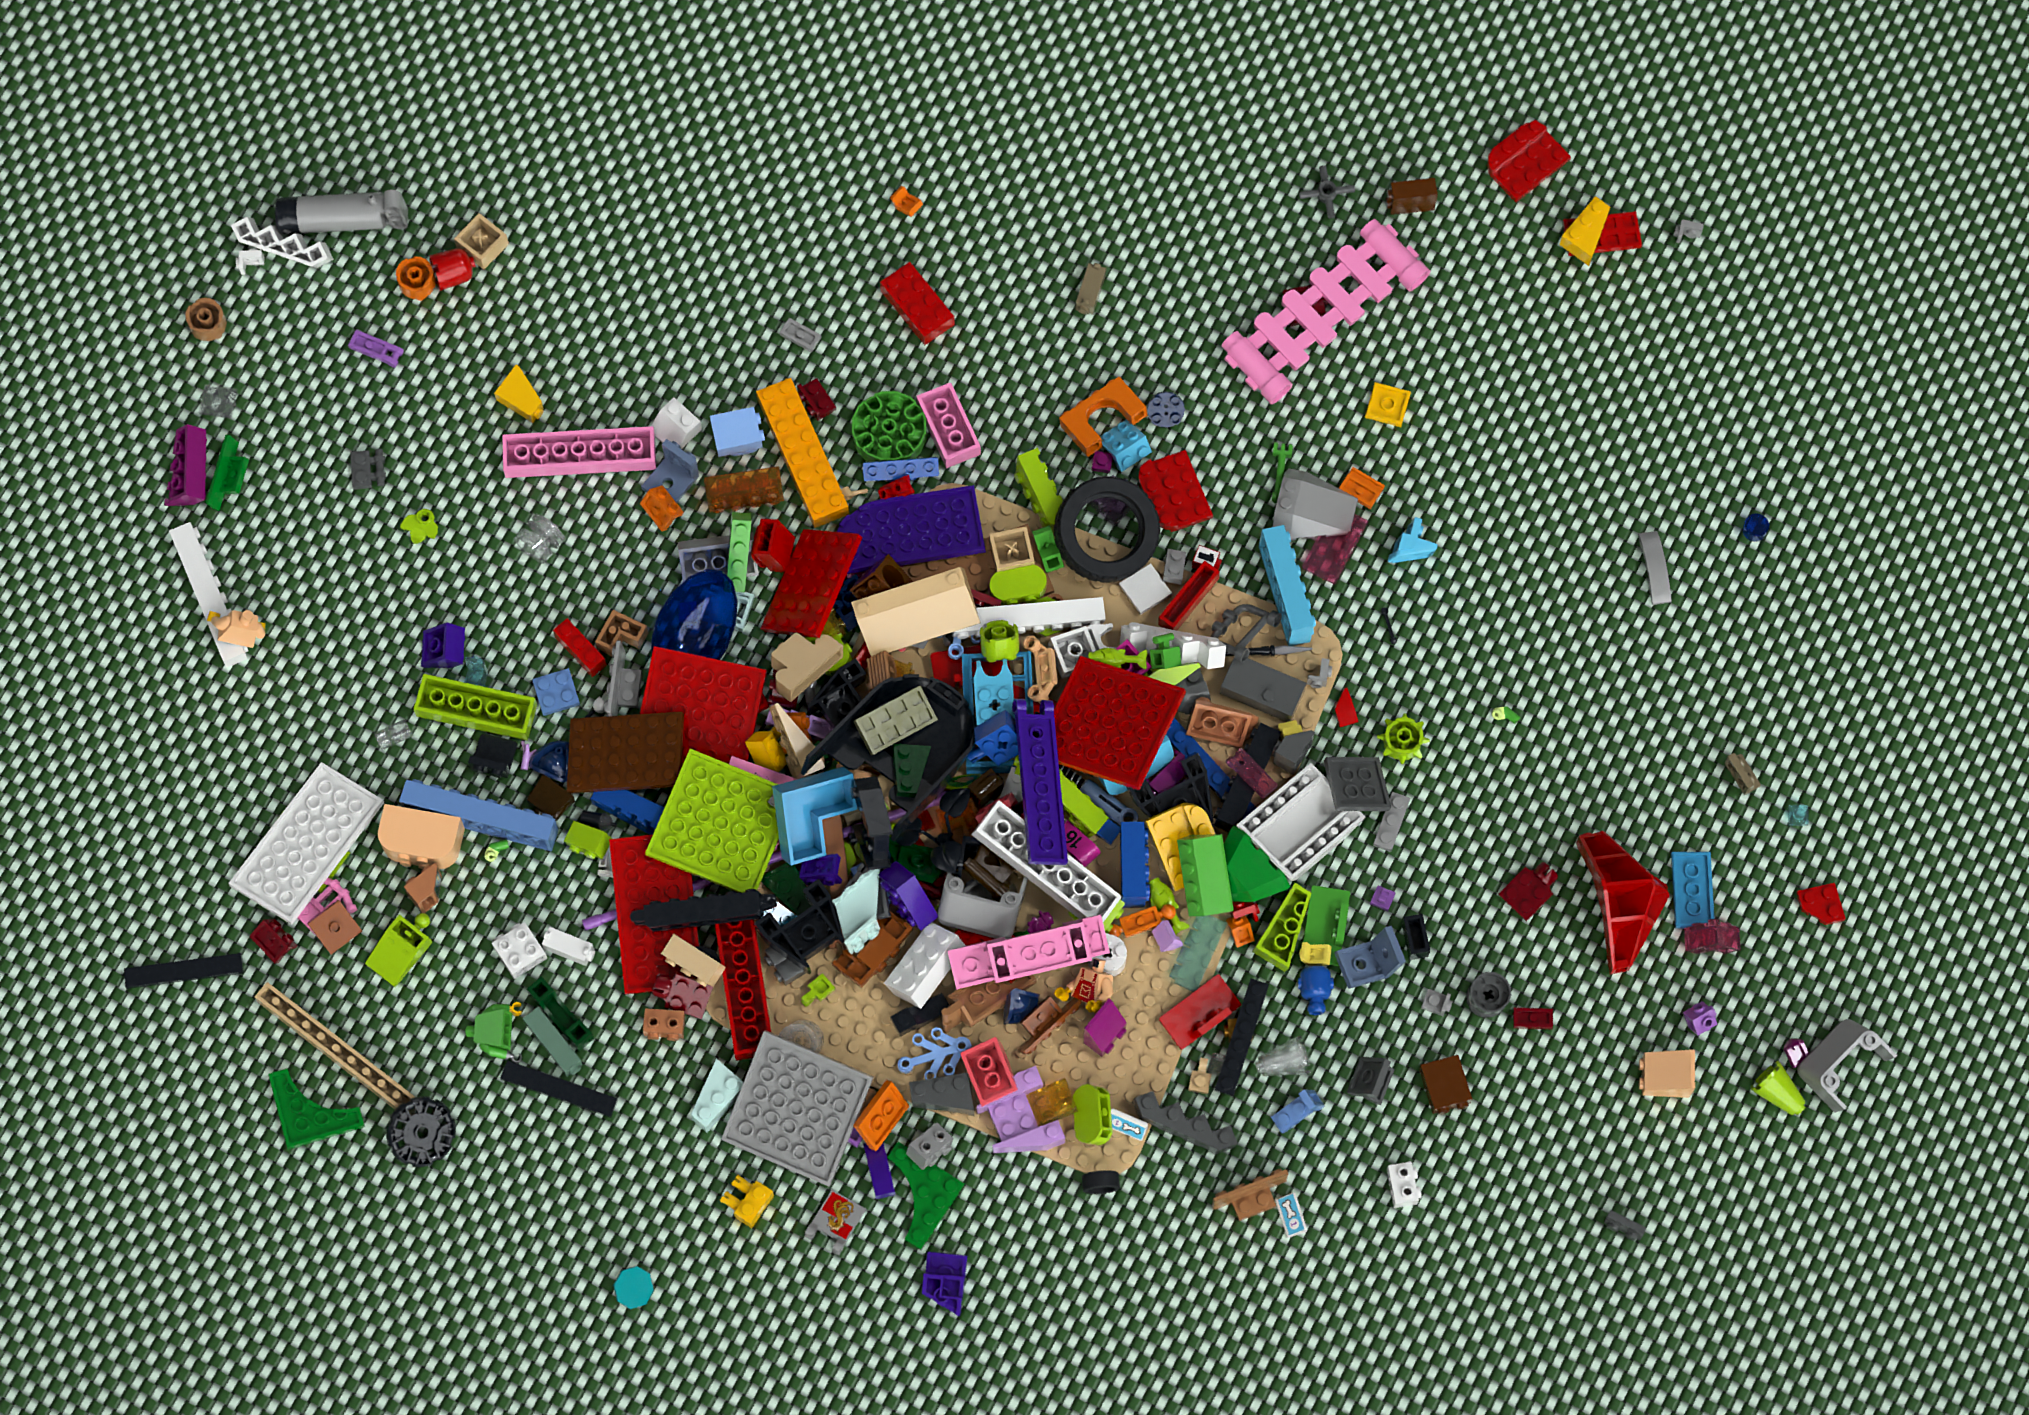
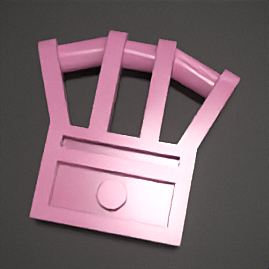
M327 878L323 884L328 885V887L316 899L313 896L297 917L314 935L315 933L307 923L337 900H340V902L344 901L349 914L357 911L356 905L353 904L350 898L349 891L346 888L343 889L337 879ZM335 891L338 896L324 908L321 903Z

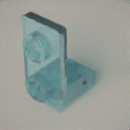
M478 656L466 657L465 662L468 672L464 683L484 687L488 676L485 662Z

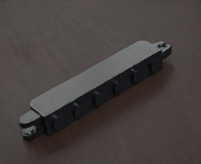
M747 889L744 893L730 891L726 892V895L720 896L718 894H708L704 898L691 896L688 897V900L675 898L669 899L668 902L661 903V901H651L648 905H644V909L632 911L629 917L635 925H646L653 932L760 919L764 915V911L777 908V899L775 894H761L756 889Z

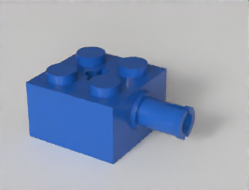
M1006 709L974 728L975 743L979 747L970 751L967 756L971 763H975L984 756H988L997 766H1000L1018 755L1016 722Z

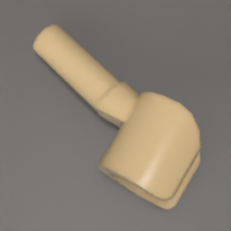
M847 486L841 489L846 501L856 495L868 493L867 488L851 491Z

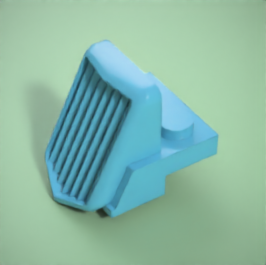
M1415 517L1411 521L1406 533L1403 532L1396 540L1393 552L1388 557V562L1397 563L1424 559L1434 554L1438 545L1418 538V536H1421L1424 527L1421 525L1422 519Z

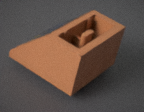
M436 863L427 865L422 869L421 874L417 877H411L404 886L408 897L421 913H426L439 901L442 875Z

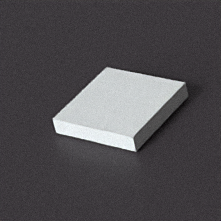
M1151 563L1119 583V586L1140 615L1172 596V592L1165 582L1162 581V578Z

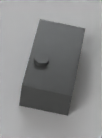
M1234 657L1221 685L1220 694L1289 722L1294 717L1306 690L1307 683L1249 658L1244 663L1235 660Z

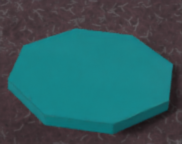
M638 1266L622 1270L613 1284L617 1302L629 1309L646 1305L654 1291L650 1274Z

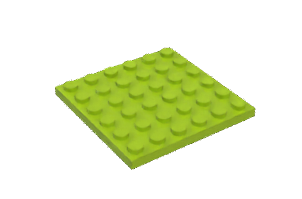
M689 749L645 855L737 893H744L747 889L758 890L779 840L775 807L771 806L768 802L773 795L772 786L779 784Z

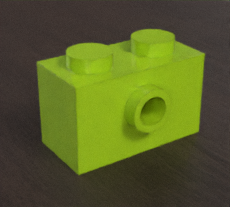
M573 821L564 842L569 846L568 849L574 853L579 854V852H583L588 858L595 859L597 857L603 860L610 846L609 839L612 838L604 831Z

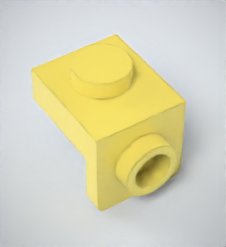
M1296 720L1278 724L1281 740L1285 736L1303 732L1301 725H1298Z
M1302 942V948L1299 951L1300 959L1308 966L1330 965L1331 946L1329 944L1310 945L1307 942Z

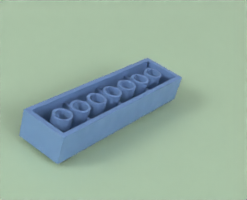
M412 779V781L406 780L399 800L401 807L461 817L465 829L551 852L558 834L556 821L549 814H534L535 812L530 809L519 810L511 804L500 805L492 799L481 800L473 794L462 795L457 790H443L442 787L435 784L428 786L416 779Z

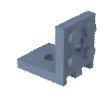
M666 439L662 443L664 460L643 483L641 488L647 493L649 489L663 486L665 481L670 480L673 482L672 487L665 489L675 502L678 503L698 479V465L696 457L692 453L684 452L675 441L670 442Z
M1392 926L1385 927L1370 942L1337 950L1334 953L1348 989L1389 978L1406 962ZM1360 961L1364 969L1357 968L1355 962Z

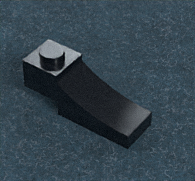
M940 993L928 999L921 1009L916 1006L905 1008L890 1016V1020L901 1037L916 1028L918 1030L942 1017V1009L948 1008L950 1005L943 993Z

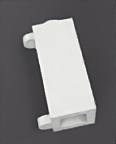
M549 927L544 935L542 942L544 950L587 966L588 961L591 962L594 958L595 951L592 943Z

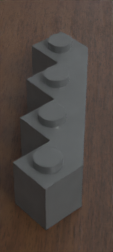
M1154 1091L1135 1097L1133 1100L1139 1120L1156 1126L1158 1129L1171 1135L1174 1134L1196 1146L1203 1147L1216 1155L1233 1149L1238 1144L1231 1125L1212 1132L1205 1114L1186 1120L1179 1102L1160 1109Z

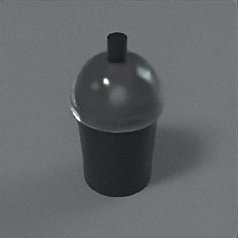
M583 810L580 817V823L601 831H608L612 826H617V823L613 822L611 816L604 812L597 813Z

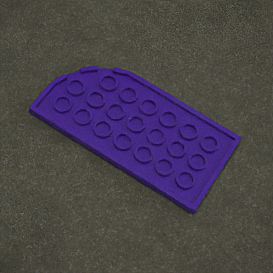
M974 485L871 501L859 506L858 510L851 515H847L841 521L837 532L856 533L863 537L847 574L866 571L887 554L899 566L986 553Z

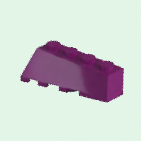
M187 424L176 430L173 448L175 459L170 466V471L173 474L171 482L167 484V490H170L169 498L165 499V506L195 505L205 500L206 429Z

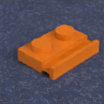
M1352 467L1339 489L1358 498V503L1371 510L1384 490L1385 485Z

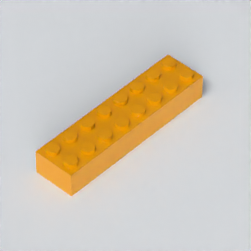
M788 378L756 391L759 405L813 527L817 528L849 515L848 504L792 379Z

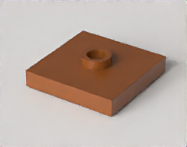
M340 900L334 902L307 923L331 955L362 932Z

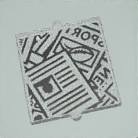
M205 384L203 395L200 397L199 414L232 418L238 390Z

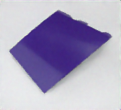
M928 1251L926 1272L923 1275L922 1294L950 1310L956 1316H960L968 1255Z

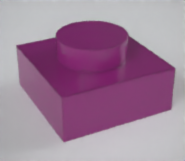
M1094 452L1092 471L1110 473L1113 456L1107 452Z

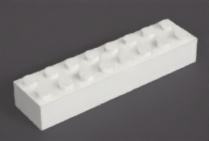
M999 800L993 804L971 834L1079 919L1101 914L1102 921L1104 922L1122 897L1068 854V863L1066 865L1028 864L1025 820Z

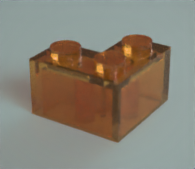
M972 798L969 799L967 808L957 818L948 816L951 831L961 828L963 836L974 837L971 834L979 823L975 818L978 812ZM937 809L935 813L942 833H947L948 830L944 817L946 812Z

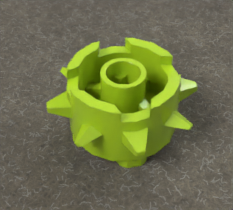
M1403 713V716L1395 719V721L1385 719L1386 732L1377 735V738L1384 742L1385 751L1383 755H1389L1394 759L1400 760L1401 764H1404L1405 760L1413 759L1414 757L1421 759V745L1430 742V739L1423 735L1422 727L1424 722L1416 723L1414 719L1408 718L1406 713Z

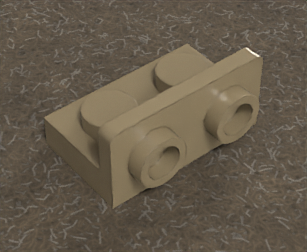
M1733 753L1727 757L1725 765L1744 795L1761 786L1742 754L1736 756Z

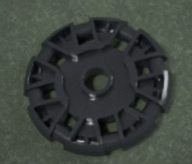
M427 1096L410 1098L409 1102L401 1103L391 1114L390 1118L392 1119L386 1129V1139L388 1145L392 1148V1154L400 1162L412 1164L413 1167L430 1166L436 1160L440 1161L452 1148L451 1143L456 1136V1123L450 1115V1109L440 1100H432ZM428 1107L432 1108L431 1114L427 1113ZM414 1108L416 1113L410 1114L409 1110ZM443 1118L445 1122L440 1125L438 1120ZM399 1121L404 1122L402 1130L397 1128ZM421 1127H425V1136L418 1137V1129ZM442 1135H445L444 1142H440ZM402 1140L405 1143L401 1147L398 1144V1141ZM433 1148L434 1153L429 1155L427 1150ZM413 1150L417 1152L415 1157L411 1156Z

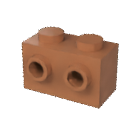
M645 1009L644 1036L652 1040H658L659 1037H665L670 1041H678L679 1038L684 1039L685 1012Z

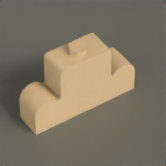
M794 633L785 642H781L777 649L771 653V667L778 671L775 676L776 691L792 702L843 658V645L829 635H821L820 638H816L815 644H812L800 634Z

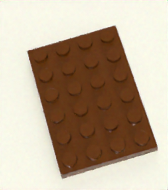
M667 712L571 719L567 792L584 793L674 787L682 768L684 713Z

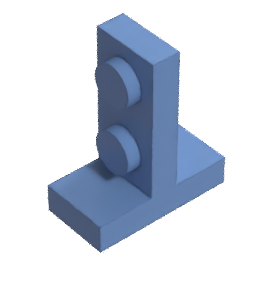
M1304 1089L1298 1094V1098L1271 1117L1281 1133L1284 1134L1314 1111H1320L1325 1107L1314 1090Z

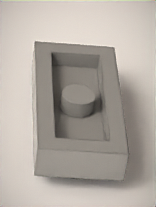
M791 318L787 320L780 331V336L811 353L821 339L820 334Z
M1167 549L1162 581L1181 585L1186 552Z

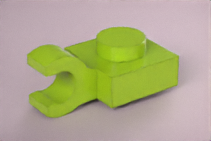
M822 973L808 985L810 991L801 997V1002L805 1007L809 1006L815 998L821 1002L835 990V987Z

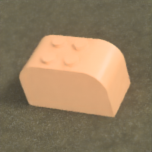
M384 804L378 829V839L387 857L395 862H399L402 866L411 867V865H416L423 869L427 865L436 863L439 869H445L453 865L459 856L465 827L461 817Z

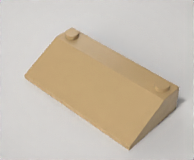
M962 567L851 602L871 657L883 651L890 653L981 623L965 570Z

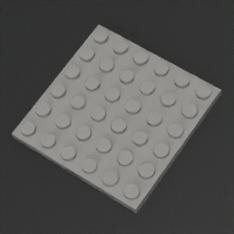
M765 1030L721 1140L826 1186H831L853 1131V1124L859 1116L874 1076Z

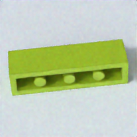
M1059 769L1063 811L1070 814L1071 816L1068 820L1085 836L1090 838L1099 831L1109 817L1105 815L1102 808L1097 807L1091 801L1088 795L1082 793L1073 781L1068 780L1063 775L1062 770Z

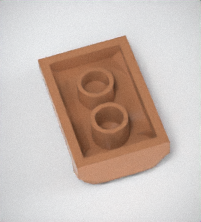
M1200 697L1193 703L1186 735L1242 747L1243 743L1250 737L1253 728H1256L1259 717L1249 712L1214 704L1208 698Z

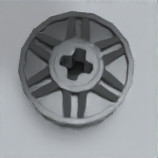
M1485 972L1478 975L1469 986L1466 993V1002L1469 1009L1475 1015L1482 1018H1492L1499 1015L1509 1003L1511 987L1508 980L1501 974ZM1487 993H1489V994H1490L1489 999H1488V1000H1485V999H1484V998H1485V995H1486Z

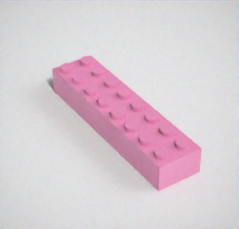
M653 426L502 435L503 471L506 478L656 469V446Z

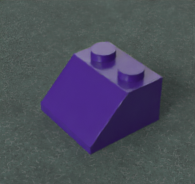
M446 622L424 630L421 667L453 668L462 665L464 660L465 628Z

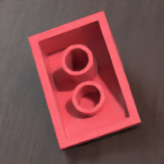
M996 1037L960 1053L981 1106L1018 1090L1002 1043Z

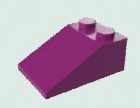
M1111 999L1105 1002L1084 1028L1083 1043L1101 1057L1105 1053L1109 1054L1115 1046L1113 1043L1116 1039H1121L1127 1032L1125 1029L1127 1022Z

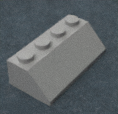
M753 532L750 533L746 577L759 575L758 565L752 560L751 556L754 541ZM730 535L678 542L683 585L726 580Z

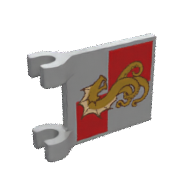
M831 1190L812 1223L806 1229L805 1237L812 1240L817 1230L837 1240L832 1248V1252L839 1256L865 1213L866 1208Z

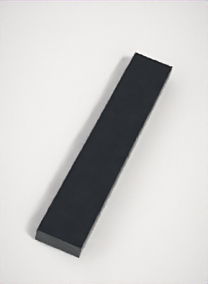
M241 953L124 968L126 989L244 973Z
M508 1060L500 1077L502 1081L609 1118L612 1117L618 1102V1098Z

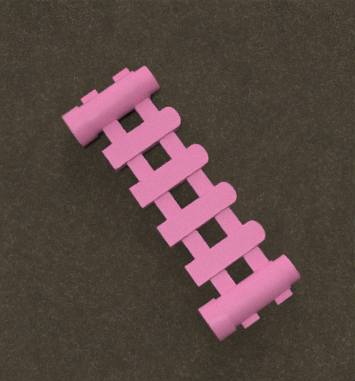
M1376 219L1371 220L1359 233L1365 240V243L1360 248L1355 250L1351 245L1343 246L1338 251L1336 258L1340 264L1329 273L1323 267L1316 268L1309 278V283L1312 287L1302 295L1296 290L1286 292L1281 303L1285 309L1274 318L1267 312L1258 315L1254 321V328L1257 331L1248 339L1243 337L1238 331H1235L1222 343L1221 347L1227 352L1226 362L1233 369L1238 366L1248 377L1245 379V382L1254 391L1259 389L1261 395L1271 405L1283 398L1293 385L1279 371L1287 364L1296 371L1310 358L1304 351L1315 341L1324 348L1337 338V333L1332 327L1342 319L1350 326L1365 314L1360 304L1370 296L1379 303L1392 293V288L1387 282L1393 277L1397 276L1399 282L1408 291H1412L1429 276L1430 270L1421 260H1417L1419 254L1410 245L1406 248L1396 238L1398 232L1390 224L1385 226L1381 225ZM1374 254L1386 264L1377 272L1367 263V260ZM1349 275L1360 284L1350 294L1339 284ZM1323 297L1333 308L1321 317L1312 308V305ZM1294 320L1305 329L1295 339L1284 330ZM1267 342L1277 352L1270 360H1267L1258 350Z

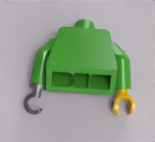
M515 1002L512 1006H509V1004H492L482 1014L475 1016V1025L466 1027V1036L474 1037V1043L478 1044L480 1049L488 1055L505 1060L510 1058L512 1062L519 1063L522 1060V1055L519 1053V1060L515 1061L513 1058L514 1054H511L509 1050L511 1046L512 1014L514 1016L522 1014V1011L514 1010L515 1007H521V1003Z

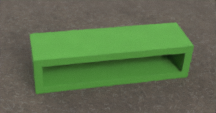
M732 512L725 580L726 591L745 593L751 513Z

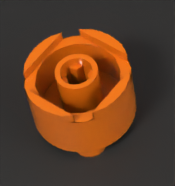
M418 256L410 259L407 258L396 269L399 288L406 297L421 301L433 292L436 278L430 263L426 259Z

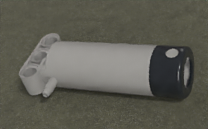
M387 190L384 194L382 192L279 197L275 203V220L278 232L282 235L384 229L386 225H391L395 229H405L408 227V207L401 193L397 190Z

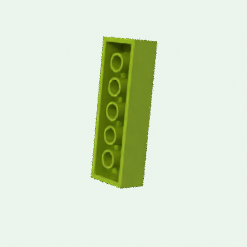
M423 674L414 712L416 717L528 741L537 709V702L534 697Z

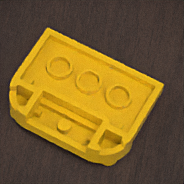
M1191 803L1179 804L1145 820L1174 891L1184 888L1177 840L1189 835L1215 834L1207 813L1201 807Z

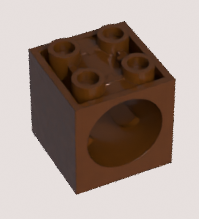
M887 554L864 571L850 591L859 600L912 583L913 581L896 561Z

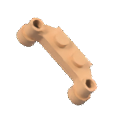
M1030 635L1025 638L1023 647L1027 651L1034 653L1037 685H1032L1028 689L1027 695L1034 702L1040 704L1041 700H1049V693L1053 686L1058 684L1055 651L1052 648L1047 649L1040 644V641L1035 636Z

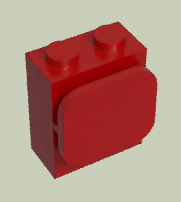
M761 519L760 524L756 528L751 550L752 560L761 568L767 567L773 572H785L792 555L795 541L794 535L778 519Z

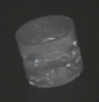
M536 513L532 517V521L527 523L531 531L525 528L521 529L514 540L531 558L545 564L553 555L549 547L558 549L559 543L561 544L565 541V536L554 523Z
M806 1019L791 1023L783 1028L778 1035L820 1053L824 1044V1037L820 1027ZM801 1037H804L805 1043L803 1045L801 1044Z

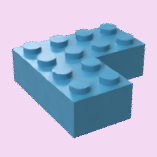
M845 767L772 786L781 857L788 864L794 865L826 856L822 819L857 810L856 801L852 799L850 792L854 784L853 773Z

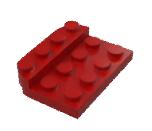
M1533 120L1523 124L1490 151L1487 160L1488 173L1515 202H1518L1570 161L1571 156L1547 132L1545 125L1537 120Z
M1186 450L1154 461L1150 459L1140 466L1139 487L1144 490L1148 498H1151L1155 505L1160 527L1173 532L1213 518L1212 511Z

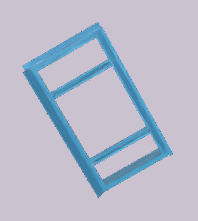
M1031 651L1018 652L1017 658L1014 660H1024V675H1012L1013 682L1025 681L1027 714H1034L1033 700L1027 695L1028 689L1032 686ZM962 653L963 697L969 703L972 715H974L972 662H987L986 657L982 653ZM968 757L966 758L967 775L984 774L989 769L998 774L1009 773L1011 767L1016 768V766H1013L1014 760H1008L1002 765L997 766L993 761L971 763Z

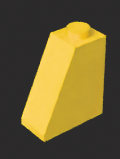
M516 364L495 391V398L501 404L533 423L542 416L544 412L543 404L521 368Z

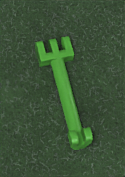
M1274 442L1273 456H1278L1275 492L1272 493V501L1277 504L1284 477L1286 457H1292L1293 444H1289L1288 450H1285V443H1282L1281 450H1279L1278 442Z

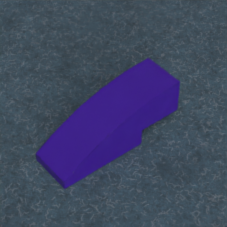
M863 1143L875 1198L881 1199L894 1196L895 1190L884 1143L881 1144L877 1151L871 1150L866 1143Z

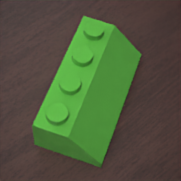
M1222 834L1189 835L1178 839L1177 843L1189 916H1208L1234 911Z

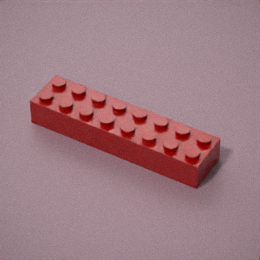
M755 920L715 924L720 961L726 967L722 975L736 1061L753 1058L765 1030L771 1032L758 940L754 925Z

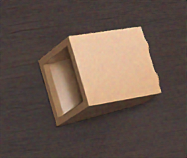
M1695 1050L1645 1052L1643 1057L1639 1058V1070H1642V1077H1639V1089H1642V1095L1689 1098L1695 1089Z

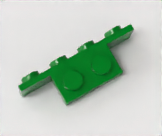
M225 434L206 499V504L216 511H220L224 494L240 493L249 459L246 457L236 456L239 442L228 434Z

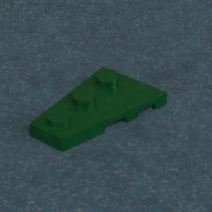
M893 744L892 755L896 796H916L931 746Z
M786 862L764 874L761 882L798 916L811 907L803 894V889L807 886L799 878L800 873L796 865H790Z

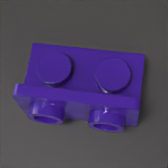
M828 854L802 862L799 878L807 886L817 879L827 886L841 884L842 879L838 875L841 857L838 854Z

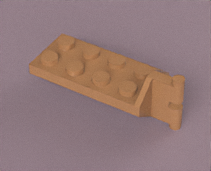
M1033 975L1017 978L1012 984L1008 981L996 983L994 980L955 990L947 996L951 1006L942 1009L943 1031L949 1033L953 1027L961 1022L970 1028L1005 1005L1007 995L1014 988L1027 990L1037 983V979Z

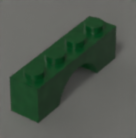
M542 976L527 988L529 996L579 1052L594 1040L592 1032L565 1006Z

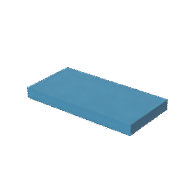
M1672 852L1671 866L1675 929L1714 928L1711 852Z

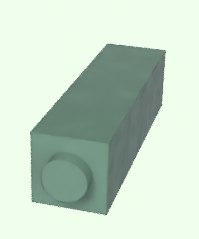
M539 1007L523 1018L526 1026L567 1077L570 1074L575 1075L580 1071L583 1065L580 1058Z

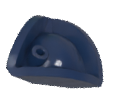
M554 741L542 746L530 759L529 767L562 783L567 782L569 743L566 741Z
M1014 988L1006 997L1003 1010L1004 1024L1020 1023L1038 1005L1040 994Z

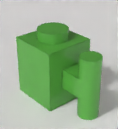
M1173 633L1153 637V643L1159 644V648L1150 650L1152 669H1167L1182 665L1180 647L1170 646L1169 641L1174 640Z

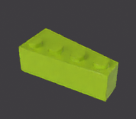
M1035 448L1017 456L1014 477L1016 482L1022 485L1025 498H1029L1031 501L1033 512L1039 515L1042 528L1050 525L1054 533L1055 517L1063 500L1061 495H1056V485L1053 479H1048V468L1045 462H1040L1039 455L1041 453L1038 448Z
M1294 883L1252 951L1284 972L1289 969L1311 892Z

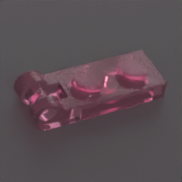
M1242 748L1235 752L1236 755L1230 756L1226 760L1227 765L1234 769L1262 799L1277 788L1278 784Z

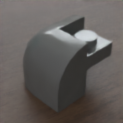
M1200 668L1175 685L1186 690V694L1177 710L1178 712L1185 713V715L1191 713L1193 703L1197 698L1206 697L1211 700L1207 683L1204 681Z

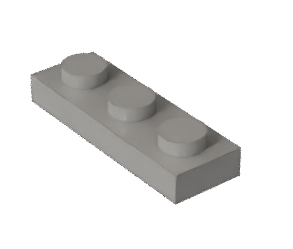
M1392 792L1390 796L1391 809L1385 811L1373 846L1392 852L1410 801L1409 797Z

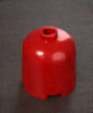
M452 249L429 255L431 267L438 279L436 284L440 291L465 283L472 278V268L476 267L473 257H469L463 249Z

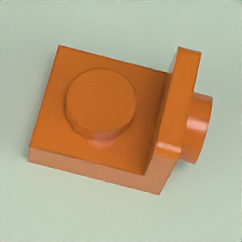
M1246 916L1226 919L1237 948L1255 941L1250 922Z

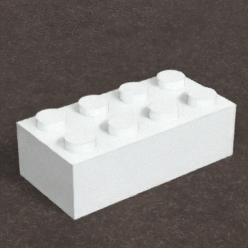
M930 923L923 929L884 984L895 996L921 1009L951 969L947 950L966 945L957 934L934 923Z

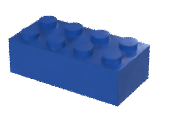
M1121 822V900L1125 903L1122 908H1145V902L1149 901L1150 884H1146L1149 883V865H1145L1148 864L1149 847H1145V845H1148V828H1145L1144 822Z

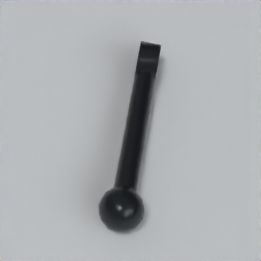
M1384 607L1381 609V614L1385 617L1391 637L1390 643L1396 644L1397 638L1394 637L1388 618L1389 611Z

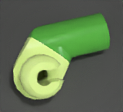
M1507 706L1497 707L1492 711V717L1496 720L1509 719L1513 724H1516L1521 718Z
M507 839L490 843L484 854L485 859L493 862L500 850L508 849Z

